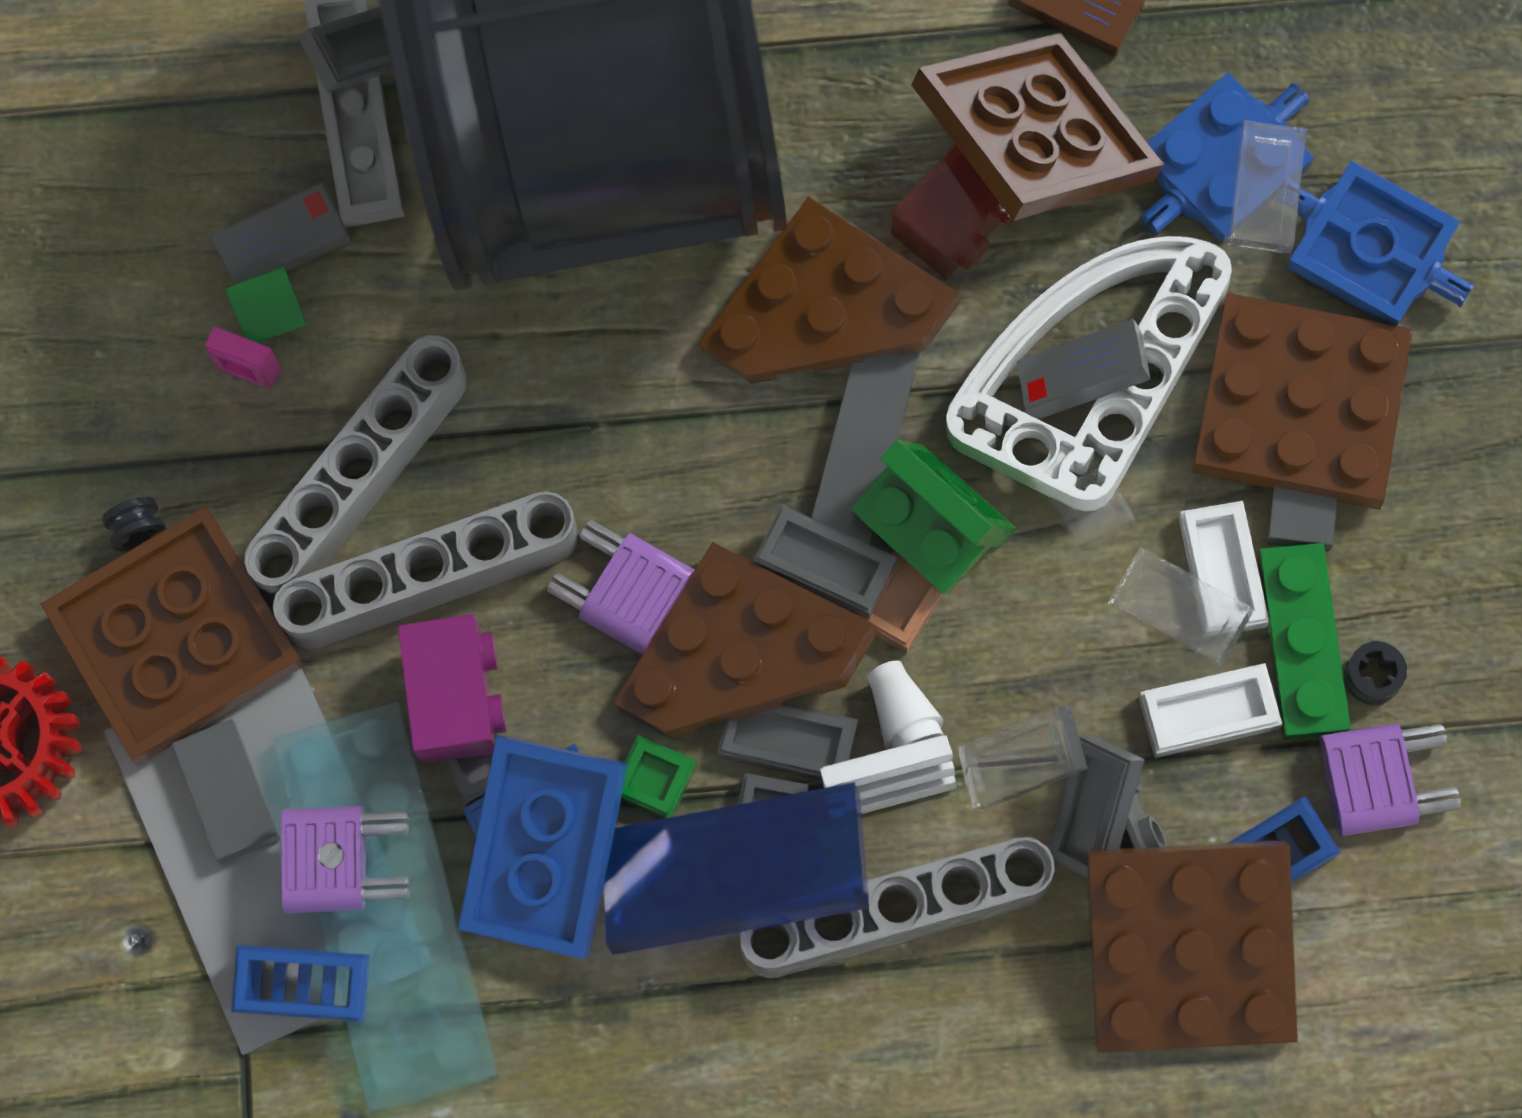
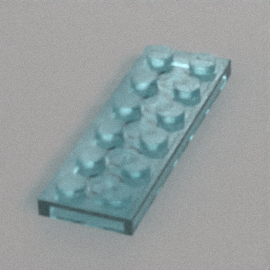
M394 702L273 737L291 809L363 806L364 813L406 812L409 818V822L406 823L409 825L406 835L366 836V878L406 876L410 883V887L407 888L410 890L409 898L407 900L367 901L365 910L318 912L328 951L370 955L365 1020L363 1022L346 1021L369 1112L372 1115L499 1078L500 1075L461 930H458L459 922L399 703ZM337 966L336 985L341 1005L347 1006L350 967Z

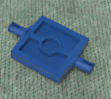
M1229 72L1225 74L1147 142L1164 164L1156 177L1164 196L1139 216L1144 227L1147 228L1150 225L1149 232L1157 236L1163 228L1183 213L1185 216L1200 222L1223 244L1277 197L1288 180L1291 183L1294 182L1311 167L1314 156L1289 133L1285 124L1288 119L1309 103L1306 92L1303 90L1298 94L1300 86L1292 83L1274 101L1266 105L1264 102L1255 99Z
M1352 160L1338 183L1325 192L1320 199L1288 180L1275 200L1276 205H1280L1307 220L1303 239L1289 259L1287 269L1382 323L1398 326L1412 302L1425 294L1427 289L1461 308L1474 286L1473 283H1469L1441 267L1444 262L1445 248L1461 221Z

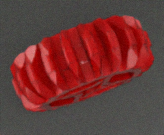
M0 656V697L13 698L9 704L5 702L0 704L1 746L12 754V757L7 759L0 753V772H11L18 776L12 782L0 787V819L8 828H13L18 825L19 808L23 807L33 818L41 817L42 808L36 799L43 793L54 801L61 799L62 792L53 784V781L57 775L65 779L75 777V769L63 761V757L79 754L82 752V746L76 739L67 736L80 727V721L73 713H64L70 706L71 699L64 691L53 692L55 680L46 672L34 677V668L26 661H20L11 670L9 662ZM37 715L40 738L36 754L31 762L25 756L23 744L28 732L33 728L29 722Z

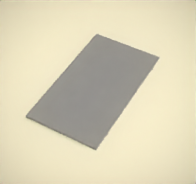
M302 668L191 734L193 735L229 719L234 720L280 839L283 809L363 806L313 694L315 688L310 687ZM113 727L104 730L242 1055L248 1054L320 1019L231 1012L237 945L369 954L366 998L435 966L415 922L417 917L412 915L406 900L367 901L365 910L284 913L281 894V840L219 864L214 856L173 745L141 765L136 766ZM366 836V878L395 877L378 837ZM264 961L261 999H271L274 973V962ZM288 963L285 1001L296 1002L299 963ZM313 964L310 1003H321L324 965ZM337 966L334 1005L347 1006L350 967Z

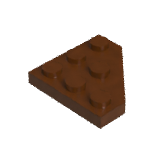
M808 196L787 224V229L780 233L698 344L704 353L749 383H760L775 380L776 375L811 368L813 372L860 363L862 358L893 352L905 355L925 351L958 307L961 298L957 291Z
M712 542L613 704L620 712L673 740L696 733V727L729 717L733 721L781 707L783 706L782 701L815 691H818L821 695L846 687L878 631L872 623Z

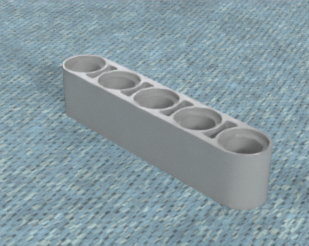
M428 335L417 339L407 348L252 539L245 551L244 563L248 574L265 597L274 601L276 593L287 582L326 567L461 399L466 390L467 376L457 348L450 340L441 336ZM445 363L451 366L448 374L441 380L432 382L421 379L422 372L431 364ZM405 410L412 413L410 421L403 428L387 430L382 427L385 417L391 412ZM358 458H366L373 461L370 471L365 476L358 479L343 477V471L351 461ZM317 507L333 509L332 517L324 526L319 528H307L304 526V519L311 510ZM280 555L293 558V564L284 576L278 578L264 576L265 567L273 558Z
M545 491L531 494L292 579L284 584L275 595L273 602L274 616L290 641L298 647L315 649L327 646L565 560L576 549L579 539L573 510L568 501L557 493ZM555 517L564 522L563 529L553 538L542 539L532 534L535 524L543 518ZM495 538L504 543L500 554L491 560H478L472 556L474 547L484 539ZM434 559L444 564L442 572L432 581L419 582L412 578L414 569L424 560ZM373 580L383 584L381 594L376 600L366 604L352 601L355 589L363 582ZM316 602L322 605L319 617L311 624L300 626L292 623L294 612L302 604Z
M1029 837L1015 838L764 909L751 915L743 925L740 934L743 958L747 966L757 975L766 978L782 977L1025 908L1041 901L1048 892L1055 871L1054 858L1049 849L1039 840ZM1016 858L1030 859L1038 865L1041 871V879L1030 887L1015 885L1006 875V865ZM960 875L970 878L978 888V897L967 905L951 903L942 892V885L947 879ZM894 893L908 896L916 907L915 914L911 919L903 923L887 921L878 909L884 897ZM829 911L844 913L853 924L852 931L846 938L840 941L823 939L815 929L816 922L821 915ZM766 929H776L783 932L790 942L788 949L782 956L776 959L767 960L759 957L752 949L753 940L758 933Z

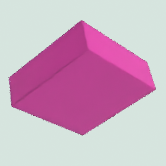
M215 326L205 344L217 369L268 388L270 386L273 388L282 368L270 347Z

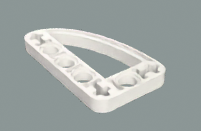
M1180 236L1150 238L1110 250L1081 265L1060 279L1034 300L1003 331L959 389L946 415L947 438L952 447L961 454L1073 509L1087 512L1096 511L1104 507L1113 497L1227 293L1232 268L1231 261L1225 251L1214 244L1195 238ZM1203 265L1213 268L1212 278H1206L1197 291L1196 301L1187 296L1191 287L1193 271L1198 272L1202 269ZM1169 272L1138 326L1142 333L1147 363L1154 364L1163 374V381L1157 387L1144 390L1131 386L1098 398L1076 437L992 397L1017 365V361L1021 360L1050 329L1077 307L1106 289L1126 280L1150 273ZM1168 312H1177L1189 319L1192 329L1181 338H1170L1159 331L1156 322L1162 315ZM977 413L985 416V428L1001 437L1003 427L1005 425L1010 426L1011 428L1005 433L1002 449L1000 451L994 449L996 446V435L984 429L977 428L972 435L965 434L964 421L961 418L972 420ZM1110 414H1121L1131 420L1135 430L1129 438L1123 441H1112L1101 434L1098 429L1099 422ZM1025 438H1035L1046 445L1049 454L1042 463L1028 466L1021 464L1015 459L1012 453L1013 447ZM1094 451L1104 457L1099 465L1097 483L1101 487L1096 484H1090L1085 491L1076 488L1077 476L1073 472L1078 475H1084L1092 464Z

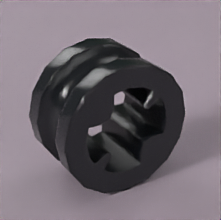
M137 497L124 501L103 514L102 522L104 527L114 531L110 538L114 550H132L167 529L163 519L154 517L159 507L153 497Z
M1372 641L1360 646L1353 653L1345 668V682L1348 690L1356 699L1366 704L1378 705L1388 702L1399 692L1407 677V664L1404 656L1396 647L1380 641ZM1369 658L1377 659L1380 668L1391 669L1392 677L1387 676L1382 684L1383 688L1374 687L1372 678L1360 676L1359 669L1363 671L1366 668Z

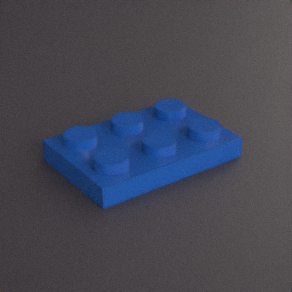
M507 736L496 737L458 930L584 959L590 955L628 763Z

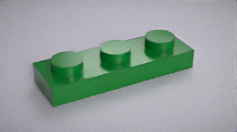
M1324 543L1260 549L1257 558L1262 590L1270 621L1267 630L1278 709L1282 721L1283 741L1320 738L1321 735L1350 731L1351 726Z

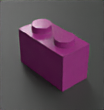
M475 614L398 625L413 751L420 763L426 765L451 759L458 760L493 754L496 734L507 732L502 695H491L488 671L499 669L493 632L482 633Z

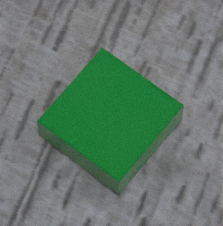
M284 265L225 286L246 339L260 343L307 325Z
M638 735L625 763H628L621 801L671 823L697 768V760Z

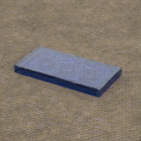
M855 783L615 828L604 881L607 947L613 955L869 909L861 800Z

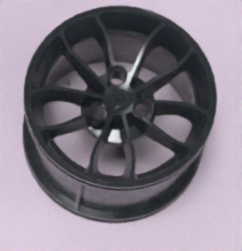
M380 0L400 104L423 200L443 267L455 291L470 289L473 275L477 274L483 285H492L500 281L741 236L758 235L757 222L770 220L774 232L787 229L778 154L751 0Z

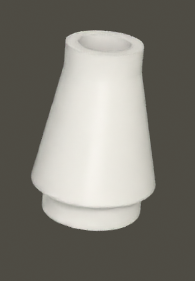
M901 661L886 662L874 668L868 674L867 680L873 692L883 741L887 750L941 735L944 736L941 730L944 719L909 677Z

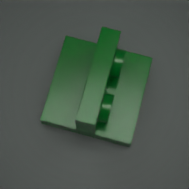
M897 439L880 458L887 467L850 509L942 594H950L990 547H1001L1017 529L929 448L922 444Z

